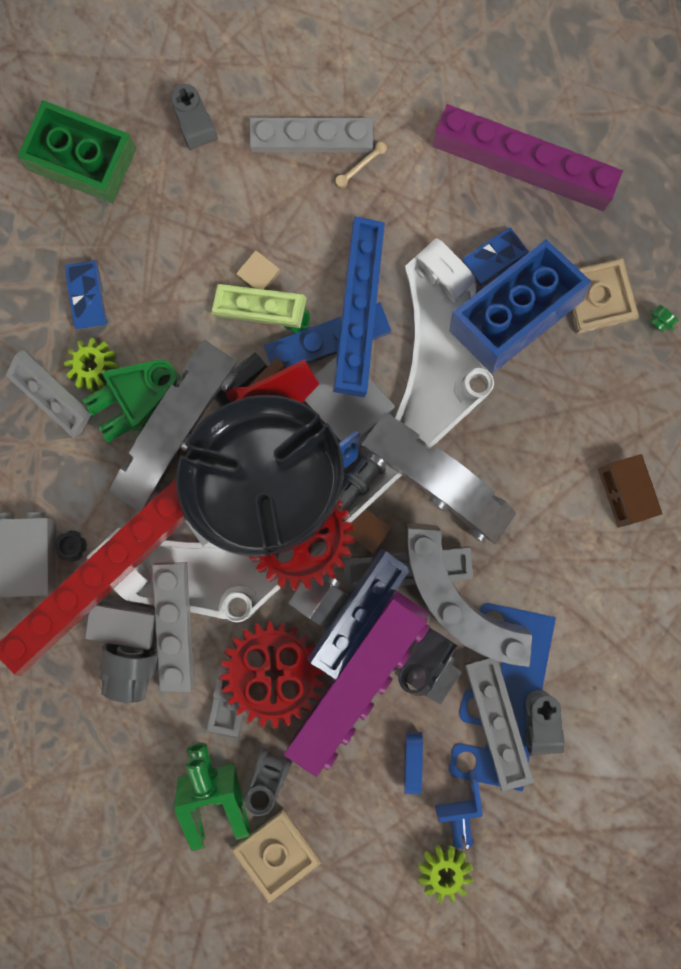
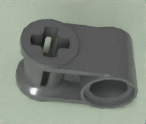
M180 84L175 87L171 95L172 104L189 151L218 140L213 122L208 112H206L196 88L190 84ZM188 101L190 105L185 106L183 102Z
M543 690L532 691L527 695L524 704L526 717L525 740L530 756L563 753L565 740L560 703ZM543 702H546L548 706L543 707ZM543 707L542 713L537 711V709Z
M262 748L245 797L246 808L251 814L263 816L272 810L280 788L284 785L292 760L289 758L284 760L269 754L267 749ZM259 790L266 792L270 799L269 803L262 807L257 806L252 801V794Z

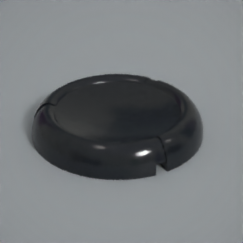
M257 395L242 398L214 411L193 431L185 444L189 451L186 457L180 456L176 475L178 500L191 526L204 539L216 547L233 554L249 557H265L271 554L283 553L298 547L313 537L334 512L340 499L344 481L343 455L337 437L328 423L324 424L321 421L320 415L309 406L291 398L275 395Z

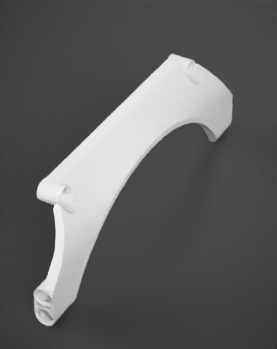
M437 238L405 266L413 309L414 343L406 391L395 417L420 435L419 438L426 443L425 447L429 450L478 404L486 399L494 387V379L491 373L449 332L452 312L476 294L475 277L468 267ZM470 380H482L485 384V391L482 393L474 392L470 387ZM386 465V471L382 475L378 474L368 486L369 491L363 496L359 495L348 507L347 510L350 517L344 522L351 523L402 475ZM117 528L108 538H106L96 549H94L87 556V559H89L95 552H97L121 528ZM167 540L114 588L126 601L154 605L152 565L158 562H187L190 612L228 619L232 622H242L250 618L255 611L280 589L278 577L269 582L266 579L268 570L259 573L256 567L260 561L252 562L249 556L227 552L211 543L202 546L201 543ZM324 542L316 543L311 549V555L316 556L327 544ZM291 549L280 553L279 562L285 563L292 559L294 550ZM236 597L242 598L247 603V611L240 617L235 616L230 610V604Z

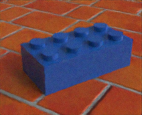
M546 239L453 311L449 332L493 374L583 302L591 280Z

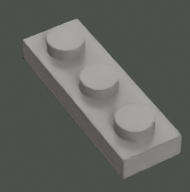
M24 350L15 354L6 376L71 437L75 438L80 435L91 416L88 409Z

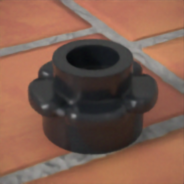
M75 530L59 535L56 540L57 555L63 560L78 561L82 558V553L87 549L86 539L82 538L81 534ZM70 543L74 544L73 549L69 548Z

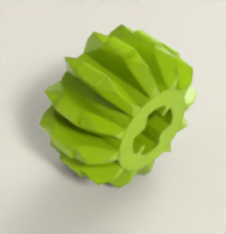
M90 338L87 346L82 341L77 342L79 348L77 352L73 349H68V354L73 357V360L65 361L64 366L71 369L66 376L69 380H75V387L82 389L86 386L87 391L93 393L96 389V384L100 388L106 386L103 373L120 368L118 363L112 362L116 359L117 354L114 350L108 351L109 345L103 341L98 345L94 338ZM90 361L97 364L94 370L87 367Z
M436 845L435 851L437 855L433 856L430 852L426 851L424 857L428 863H418V870L424 873L418 877L420 885H427L424 890L427 897L436 893V901L442 903L445 895H448L450 902L454 903L456 902L454 893L458 892L462 896L467 894L462 884L470 885L473 883L472 877L467 874L473 870L470 862H464L466 854L463 851L455 854L453 845H448L446 853H443L440 845ZM445 868L446 872L450 868L451 876L448 879L444 875L443 879L440 877L439 871Z

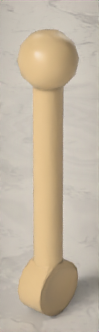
M378 142L375 150L348 173L337 176V187L345 188L352 176L378 154H384L387 151L386 143Z

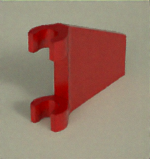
M304 359L251 386L231 388L226 392V396L231 402L257 395H275L291 398L303 403L317 388L319 381Z

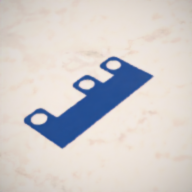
M485 603L480 608V612L486 615L490 611H497L502 614L504 622L525 625L532 634L530 667L511 665L504 662L501 665V672L527 761L529 762L530 755L525 740L526 717L524 704L529 693L535 690H542L556 617ZM472 689L467 690L463 694L460 718L466 723L482 726L480 718H474L467 712V704L470 699L474 698ZM487 742L485 749L465 744H457L453 747L449 765V772L452 776L470 780L469 773L460 771L456 765V759L460 753L470 752L477 760L474 771L478 782L499 786ZM524 786L514 788V790L523 791Z

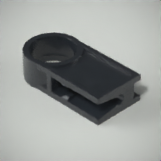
M429 628L420 643H417L410 657L399 671L398 681L401 688L414 696L427 694L433 688L434 683L458 645L432 628ZM416 667H423L426 672L424 685L417 690H411L407 684L409 672Z

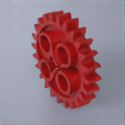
M339 499L329 520L318 531L329 529L327 534L317 532L309 540L294 548L292 559L285 563L279 562L280 553L265 557H249L252 562L260 561L256 570L259 573L268 570L266 579L269 582L278 577V586L280 588H284L287 582L290 581L291 588L294 591H297L300 582H303L307 590H311L312 580H316L321 586H324L323 575L325 574L333 579L336 578L332 568L334 566L345 568L340 558L341 556L348 557L352 555L345 545L352 544L355 541L352 536L346 534L352 531L354 526L350 522H344L350 517L348 510L339 511L343 506L341 499ZM324 542L327 544L324 554L320 556L311 555V549L316 543Z
M269 621L266 623L265 631H263L257 623L253 626V635L247 629H244L241 632L244 641L238 638H234L231 641L236 650L227 648L224 651V654L230 658V661L220 662L219 666L226 669L227 673L220 675L218 680L227 681L228 685L220 691L221 693H231L232 697L226 702V705L237 703L236 716L244 711L247 713L245 723H250L256 717L258 718V728L264 727L266 721L269 720L271 728L275 729L278 726L279 719H281L284 726H288L291 724L290 715L297 721L301 720L302 714L300 709L307 712L311 711L312 707L308 700L316 701L320 698L313 689L323 687L324 684L316 680V676L323 674L324 671L315 668V665L307 660L316 645L306 647L304 643L308 636L304 635L299 639L296 638V627L287 633L285 632V623L282 622L277 630H274L272 622ZM268 646L273 648L272 671L278 673V678L273 680L275 704L270 702L271 678L265 677L264 674L271 667L267 650ZM281 650H288L292 653L294 660L291 666H286L280 661L279 654ZM251 651L259 653L262 657V664L258 668L252 667L247 661V654ZM283 682H290L295 687L296 692L293 699H287L283 696L281 692ZM251 684H259L263 688L264 696L261 701H256L250 697L248 691Z

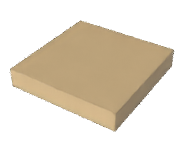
M623 258L579 268L591 280L584 301L571 310L577 334L639 318Z
M284 808L250 833V837L241 839L231 847L232 853L268 903L272 902L322 862Z

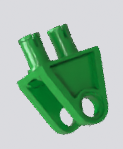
M154 360L112 369L103 373L107 385L82 398L85 405L87 404L86 408L92 416L115 402H118L122 407L121 414L102 425H98L100 432H103L102 436L107 443H110L131 429L134 431L138 430L141 433L170 386H176L181 376L176 372L173 365L165 360ZM170 377L167 384L160 386L163 378Z
M200 742L187 748L190 760L185 764L188 775L178 777L174 802L176 816L191 851L205 848L203 840H206L199 807L214 803L216 805L223 804L236 840L250 837L248 816L235 764L230 763L213 767L207 743Z

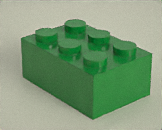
M42 100L17 157L30 172L113 204L136 151V146L129 133Z

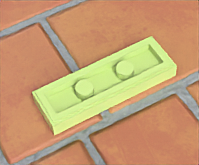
M218 284L211 314L220 318L300 328L307 297L303 294Z

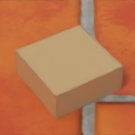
M255 250L236 275L250 288L267 290L280 274V269Z

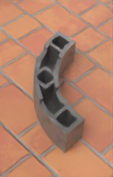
M206 340L202 342L184 366L183 374L176 386H170L129 452L132 456L120 468L109 493L140 512L163 490L160 488V485L180 450L182 449L185 452L188 450L185 444L192 431L219 391L223 390L226 392L233 383L236 376L232 374L237 360Z
M384 412L362 443V446L370 453L367 458L382 469L388 465L431 496L428 500L431 504L443 512L449 509L471 528L468 533L482 543H485L488 539L496 544L517 514L515 510L505 500L495 496V491L454 458L437 446L432 452L425 447L426 443L419 438L420 435Z
M405 523V542L410 568L423 600L438 622L453 637L481 655L511 665L530 667L532 634L525 625L500 621L474 608L458 592L450 580L443 559L442 531L439 526Z
M325 574L323 575L324 586H321L316 580H312L311 590H307L302 582L288 604L327 629L349 596L338 589L341 584L339 581ZM414 640L408 651L412 653L418 642ZM452 657L434 683L433 688L425 694V696L440 705L462 673L452 665L455 660ZM423 667L412 669L407 676V683L415 689L421 688L426 681V672ZM398 668V670H397L396 673H395V675H397V676H398L399 671H400L399 668Z

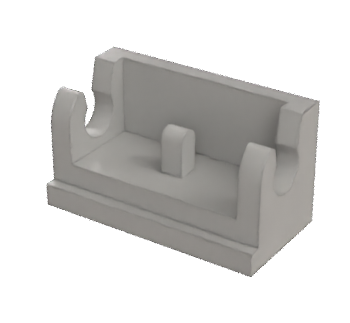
M102 599L89 612L85 639L146 650L151 648L152 640H155L156 636L155 607Z

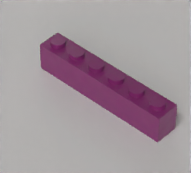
M446 104L436 129L432 146L603 212L613 199L623 170L449 104Z
M396 591L338 678L333 680L290 741L284 756L315 777L318 776L323 768L329 770L338 757V753L335 752L341 743L346 746L356 731L353 725L358 718L365 720L374 706V703L371 702L377 692L382 695L389 687L393 679L389 675L395 667L401 669L410 657L411 652L408 651V648L415 640L420 643L428 632L430 626L426 623L429 613Z

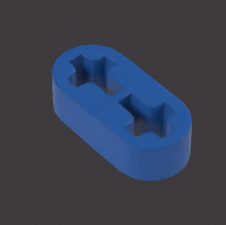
M406 731L404 794H421L423 733Z

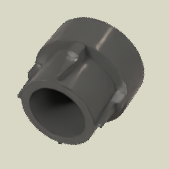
M111 643L104 644L100 660L101 695L110 700L124 703L139 702L145 699L149 680L155 675L158 651L152 646L149 650Z

